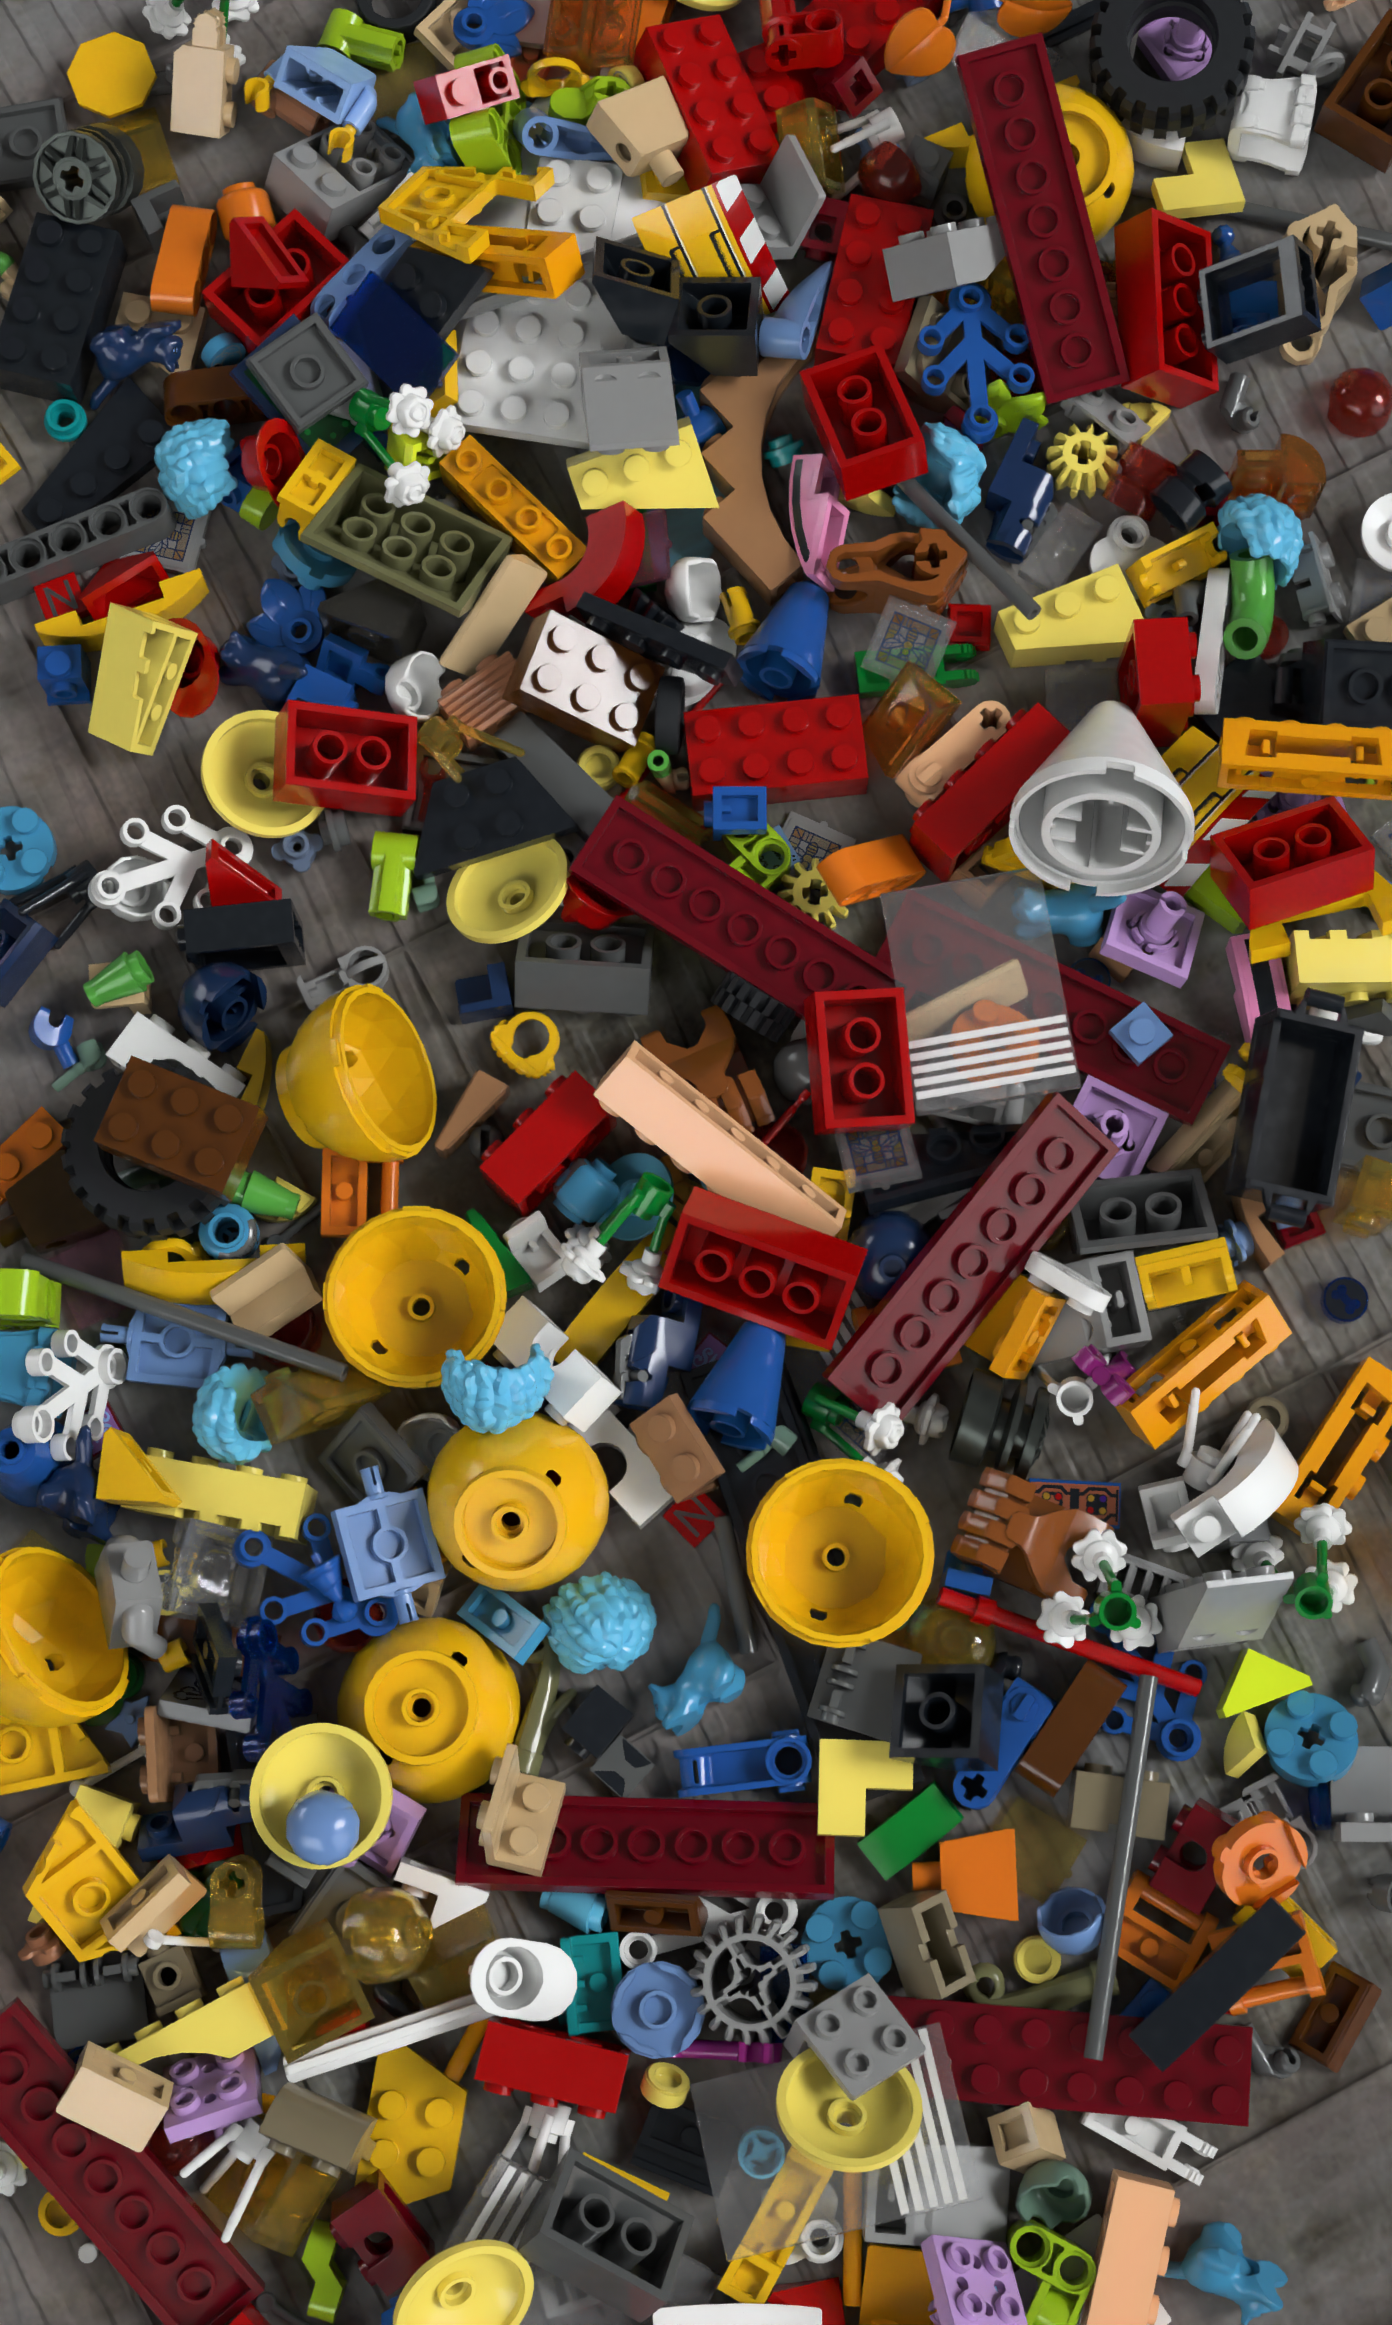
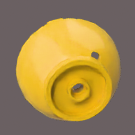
M1056 82L1055 86L1096 243L1119 220L1129 199L1134 178L1133 150L1126 129L1114 111L1098 96L1079 87ZM973 136L969 145L965 167L966 189L970 204L972 203L975 213L978 217H984L985 225H987L986 218L994 216L995 213L975 136ZM1111 185L1112 193L1109 198H1105L1103 194Z
M369 983L348 987L327 998L308 1015L299 1027L292 1045L280 1053L276 1064L275 1079L278 1099L290 1127L305 1144L313 1148H329L342 1156L360 1161L394 1162L408 1159L418 1154L431 1138L435 1126L437 1094L430 1061L413 1023L403 1009L389 995L383 992V989Z
M403 1206V1208L392 1209L369 1219L351 1232L336 1251L326 1273L325 1282H323L325 1322L335 1345L351 1365L367 1377L388 1386L410 1389L441 1386V1366L447 1359L446 1351L451 1348L461 1350L465 1360L477 1359L481 1361L494 1345L504 1322L507 1302L506 1280L496 1252L483 1234L464 1219L444 1210L431 1208L430 1206ZM463 1260L470 1266L469 1272L466 1275L456 1266L458 1261ZM420 1300H425L430 1304L429 1312L423 1316L416 1315L413 1311L415 1303ZM378 1342L387 1352L385 1354H377L372 1348L373 1343Z
M535 1412L530 1419L522 1420L521 1423L507 1428L501 1434H492L491 1432L478 1433L466 1425L452 1435L437 1455L428 1476L426 1503L437 1545L454 1568L474 1582L491 1589L522 1592L540 1590L560 1582L583 1565L597 1546L607 1524L609 1485L596 1453L580 1434L567 1425L561 1426L552 1417ZM554 1470L561 1477V1482L555 1486L553 1481L546 1476L547 1471ZM513 1512L519 1516L520 1523L516 1526H509L504 1522L503 1515Z
M847 1458L821 1459L809 1462L785 1474L784 1477L775 1482L760 1501L749 1524L746 1542L747 1573L755 1595L768 1615L789 1633L815 1645L833 1648L859 1647L882 1639L906 1623L921 1604L932 1577L935 1558L933 1532L929 1524L930 1521L918 1498L891 1473L865 1461ZM849 1494L856 1495L861 1498L862 1503L860 1507L846 1503L845 1497ZM831 1549H839L843 1552L844 1562L842 1565L832 1566L828 1562L827 1553ZM811 1609L826 1614V1619L821 1621L812 1618L810 1614Z
M17 1547L0 1554V1723L5 1725L20 1723L34 1727L55 1728L84 1722L111 1708L116 1701L122 1698L129 1682L127 1679L129 1671L128 1647L108 1649L95 1579L79 1563H75L56 1551L42 1547ZM46 1660L52 1662L54 1671H50Z
M423 1617L401 1625L397 1623L396 1627L387 1634L373 1637L354 1656L344 1674L337 1697L338 1725L357 1731L365 1736L378 1751L381 1750L392 1758L391 1764H387L392 1788L410 1797L417 1803L451 1801L461 1798V1795L470 1793L484 1785L490 1779L495 1757H503L507 1743L513 1744L521 1722V1700L515 1673L503 1653L479 1631L464 1623L443 1617ZM453 1653H462L467 1658V1664L462 1666L453 1659ZM419 1699H427L430 1702L431 1711L425 1717H418L414 1712V1704Z

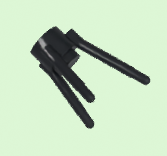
M85 860L78 866H72L63 874L11 898L9 901L19 906L31 900V902L18 909V914L25 916L65 892L75 905L83 900L85 902L84 906L58 937L59 939L53 946L55 949H60L91 911L97 908L88 896V885L98 872L88 860Z

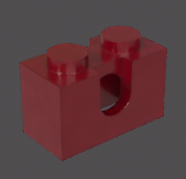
M1199 1798L1193 1808L1184 1804L1171 1826L1173 1830L1178 1832L1170 1849L1161 1844L1148 1866V1869L1155 1873L1149 1885L1199 1916L1217 1885L1213 1870L1215 1858L1211 1851L1212 1845L1220 1835L1227 1834L1240 1821L1202 1798ZM1194 1841L1201 1845L1206 1851L1207 1861L1204 1864H1193L1186 1860L1183 1856L1184 1844Z
M380 2169L332 2202L329 2228L334 2239L343 2249L347 2247L355 2249L361 2257L357 2261L361 2274L371 2286L378 2284L387 2297L405 2285L417 2269L435 2255V2242ZM374 2232H384L389 2235L379 2243H375L367 2237Z

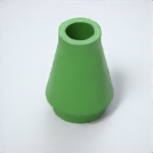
M136 950L130 954L123 952L94 978L84 983L83 988L90 1002L95 1007H98L110 1001L147 991V985L154 982V976L148 963L139 951Z
M254 1169L253 1173L244 1172L230 1203L240 1205L251 1214L282 1217L292 1221L301 1195L291 1192Z

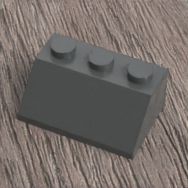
M549 918L536 930L519 938L515 958V1007L528 1008L537 1012L552 1009L569 1010L577 1014H589L592 1012L616 1013L623 1017L648 1015L655 927L651 924L614 922L608 928L597 931L589 929L579 922H564L563 919Z
M1200 1168L1095 1180L1065 1217L1072 1254L1079 1255L1218 1238L1217 1226Z
M570 2147L532 2208L517 2250L526 2260L642 2323L667 2303L695 2217Z

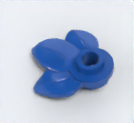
M468 0V7L458 12L454 18L453 33L457 41L469 50L497 43L505 55L509 54V58H514L522 54L520 42L515 35L530 23L535 15V10L524 0ZM478 24L480 25V27L477 29L469 28L467 25Z
M276 578L267 579L262 586L260 594L261 607L265 613L247 622L246 626L249 633L258 643L270 648L286 646L301 655L314 652L324 639V626L321 619L327 608V596L323 587L321 586L320 589L313 591L301 585L297 590L284 580ZM300 625H306V635L303 638H296V629Z

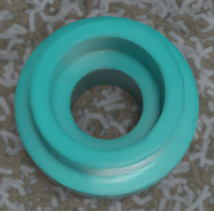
M59 399L51 403L44 415V426L53 439L60 442H71L78 439L86 430L87 416L82 406L77 402ZM63 419H73L69 426L60 427V422Z
M788 433L767 442L769 449L762 452L764 460L769 459L771 468H777L792 463L793 455H803L801 447L804 446L802 438L794 440L792 433Z

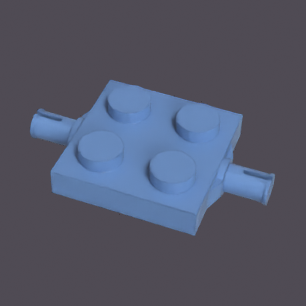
M174 1303L225 1322L229 1321V1315L218 1305ZM136 1310L130 1321L129 1327L103 1323L101 1326V1331L104 1332L100 1333L101 1343L126 1344L129 1356L126 1381L130 1383L199 1390L203 1386L204 1379L217 1372L220 1366L224 1365L227 1356L254 1359L256 1353L255 1351L238 1348L241 1346Z
M376 1465L359 1470L366 1498L355 1505L334 1510L330 1514L354 1603L375 1597L393 1598L400 1621L399 1625L419 1620L411 1592L416 1591L424 1584L446 1578L436 1537L432 1531L423 1488L403 1493L384 1492L378 1469L379 1466Z

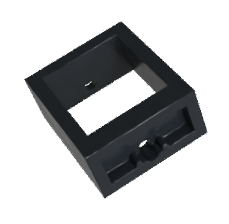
M1294 234L1198 270L1200 288L1197 290V300L1203 311L1205 325L1201 329L1202 342L1209 353H1213L1226 365L1322 330L1313 253ZM1281 273L1286 314L1233 333L1229 292Z
M291 898L183 910L184 924L177 925L179 949L181 952L185 951L187 962L193 963L197 970L213 962H232L249 971L306 965L303 924Z

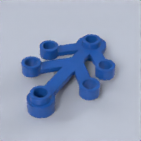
M972 283L952 289L948 298L949 311L935 326L929 325L920 331L917 347L926 356L938 355L943 348L945 339L962 324L964 339L939 365H931L924 370L921 388L930 396L942 394L946 389L948 381L966 363L970 408L964 414L961 431L964 436H968L974 443L983 444L993 438L998 426V416L988 406L985 365L1004 379L1009 390L1016 394H1024L1030 390L1035 374L1029 365L1024 363L1014 364L982 338L981 325L1003 341L1005 350L1011 354L1018 355L1025 352L1029 344L1024 325H1010L991 309L989 292L982 285ZM964 298L972 299L976 301L977 304H967L964 301ZM1018 335L1023 339V342L1015 343L1010 339V336ZM933 337L938 341V344L929 345L925 342L924 338ZM1017 374L1023 375L1027 382H1017L1013 376ZM935 376L938 377L942 383L934 385L931 384L927 378ZM974 416L984 417L988 420V423H978Z
M314 1513L303 1521L301 1533L310 1543L313 1554L319 1552L321 1558L325 1561L334 1556L328 1538L331 1531V1523L325 1515ZM312 1520L320 1521L324 1526L323 1535H311L308 1530L309 1522ZM246 1530L235 1539L232 1546V1554L234 1560L240 1566L254 1569L264 1565L310 1589L282 1599L276 1596L266 1598L258 1607V1617L263 1624L276 1626L288 1616L332 1603L329 1598L323 1596L308 1581L300 1578L302 1573L311 1568L272 1548L270 1539L262 1531ZM246 1541H258L261 1545V1553L258 1556L247 1554L245 1551ZM343 1585L344 1598L353 1600L350 1588ZM375 1597L357 1602L356 1617L346 1623L336 1621L334 1618L327 1621L319 1618L309 1619L300 1628V1640L307 1647L316 1648L324 1644L328 1638L359 1629L368 1636H383L393 1630L399 1621L394 1599ZM268 1603H275L280 1607L281 1615L278 1619L271 1620L265 1615L264 1609ZM378 1604L384 1608L385 1616L382 1621H375L370 1617L369 1609L371 1605ZM315 1624L322 1629L323 1634L319 1641L314 1642L307 1637L306 1629L309 1625Z
M1095 1601L1088 1608L1090 1614L1094 1612L1093 1605ZM1102 1624L1091 1627L1095 1632L1105 1634L1113 1648L1141 1658L1136 1648L1132 1651H1127L1123 1647V1641L1120 1643L1111 1641V1630ZM1156 1644L1152 1662L1171 1668L1174 1652L1158 1654ZM1198 1660L1183 1662L1178 1671L1185 1674V1669L1189 1665L1198 1667L1203 1685L1208 1676L1205 1665ZM1080 1668V1669L1077 1671V1673H1076V1675H1075V1678H1076V1676L1078 1675V1673L1080 1672V1670H1081L1082 1668ZM1129 1674L1133 1681L1116 1677L1128 1685L1120 1698L1136 1702L1139 1677ZM1157 1684L1153 1716L1157 1722L1152 1721L1149 1740L1155 1741L1157 1750L1165 1758L1171 1761L1188 1760L1198 1752L1202 1740L1201 1731L1192 1720L1197 1697L1180 1692L1175 1711L1173 1712L1164 1696L1166 1687ZM1114 1706L1112 1711L1117 1712L1122 1719L1120 1727L1116 1730L1110 1729L1106 1722H1104L1101 1729L1111 1735L1122 1732L1131 1735L1133 1717L1127 1716L1122 1708ZM1174 1729L1181 1730L1185 1735V1742L1180 1747L1173 1746L1169 1741L1170 1732Z

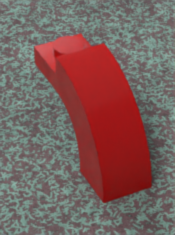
M623 500L585 517L588 526V544L581 562L565 578L539 589L525 609V613L536 618L551 609L567 618L569 615H572L585 624L586 620L576 607L584 591L617 604L632 584L643 557L645 546L643 514Z

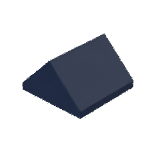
M6 898L0 903V1006L4 1008L59 939L29 915L20 916L18 914L19 908Z

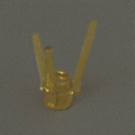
M455 715L450 716L447 721L440 716L430 718L421 727L417 735L418 744L435 758L456 783L462 781L460 774L466 772L454 759L463 747L460 733L518 757L525 756L524 749L466 725Z

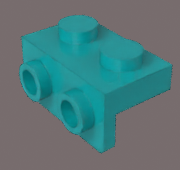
M611 1931L561 1937L560 1948L572 1959L577 1971V1990L572 2003L562 2014L558 2015L559 2026L568 2025L569 2036H577L580 2033L615 2030L612 2025L611 2002L616 1986L623 1979L619 1951V1932Z

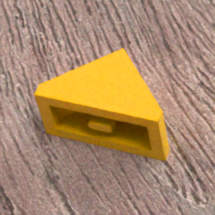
M112 1427L104 1432L96 1499L114 1505L176 1508L182 1503L129 1433Z

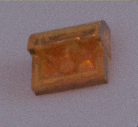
M551 0L543 54L546 58L560 57L572 60L579 66L581 72L588 74L589 77L600 76L601 67L633 66L643 0ZM557 66L567 72H570L568 69L564 67Z
M1280 434L1274 450H1237L1228 473V478L1233 486V491L1228 495V500H1235L1238 496L1245 497L1251 493H1262L1273 497L1278 502L1287 504L1300 521L1310 518L1326 485L1324 462L1318 451L1310 443L1290 434Z

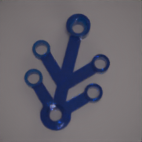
M248 1616L243 1620L236 1635L237 1648L240 1649L245 1659L241 1690L231 1693L229 1710L232 1717L236 1720L254 1718L257 1714L255 1733L245 1736L243 1753L247 1761L259 1762L264 1752L272 1744V1723H274L278 1738L292 1730L289 1717H304L311 1714L313 1699L307 1688L299 1689L279 1677L297 1673L299 1669L297 1650L292 1646L285 1647L278 1642L277 1630L271 1620L262 1619L260 1616ZM258 1678L260 1681L259 1701L256 1696Z

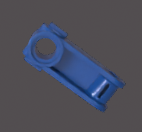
M1019 1676L1014 1680L1003 1697L998 1771H958L954 1779L953 1792L956 1799L963 1806L972 1810L986 1808L995 1800L1031 1741L1035 1740L1058 1703ZM979 1775L983 1776L985 1779L982 1786L987 1790L985 1797L982 1799L979 1796H974L969 1801L966 1798L968 1790L963 1786L964 1781L967 1778L975 1781Z
M799 1729L771 1732L772 1739L673 1751V1756L679 1760L682 1786L677 1791L678 1798L778 1786V1793L806 1790V1783L812 1782V1757L808 1749L807 1735L800 1736ZM786 1747L797 1749L803 1759L800 1770L792 1775L781 1773L775 1764L777 1753ZM695 1760L697 1761L699 1783H696L695 1780Z

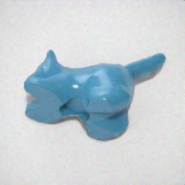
M416 92L408 95L405 104L397 111L396 120L389 116L376 120V125L379 128L386 129L400 136L414 151L415 159L409 167L407 174L409 172L415 174L422 166H465L457 154L452 141L448 140L450 137V119L425 125Z
M1076 883L1070 884L1069 891L1064 889L1040 890L1018 888L1014 893L1015 902L1012 905L1011 911L1013 917L1021 924L1014 928L1013 936L1018 941L1030 942L1051 934H1063L1068 937L1071 945L1080 948L1089 947L1097 943L1103 936L1101 924L1104 910L1118 907L1127 900V896H1096V887Z
M712 1603L709 1606L700 1645L689 1657L677 1681L667 1686H658L652 1683L648 1685L653 1695L656 1718L662 1721L661 1724L666 1730L672 1728L677 1737L690 1731L699 1723L709 1702L729 1703L740 1696L745 1685L744 1670L734 1664L729 1653L716 1641L721 1623L720 1607L717 1603Z
M1222 2221L1205 2224L1200 2237L1189 2247L1183 2261H1169L1164 2276L1166 2278L1188 2280L1191 2285L1205 2293L1219 2295L1234 2301L1241 2309L1242 2325H1247L1250 2320L1260 2317L1264 2313L1280 2311L1283 2308V2302L1275 2288L1283 2287L1288 2281L1286 2274L1278 2265L1270 2261L1246 2257L1243 2254L1241 2233L1231 2223Z

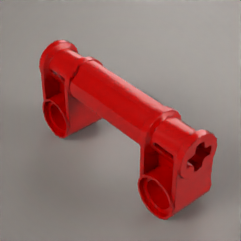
M758 0L763 41L767 44L764 55L766 63L771 69L786 72L816 67L830 68L840 64L844 59L843 17L837 10L820 8L813 11L797 12L795 0ZM780 49H781V50L784 49V52H785V59H784V60L781 59Z

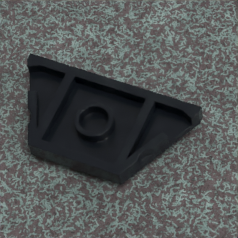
M410 246L406 249L359 314L383 397L389 398L391 393H399L400 386L404 383L412 386L495 274L491 269L475 264H466L457 259Z
M516 756L433 782L414 866V875L420 881L577 832L579 831L578 824L565 812Z

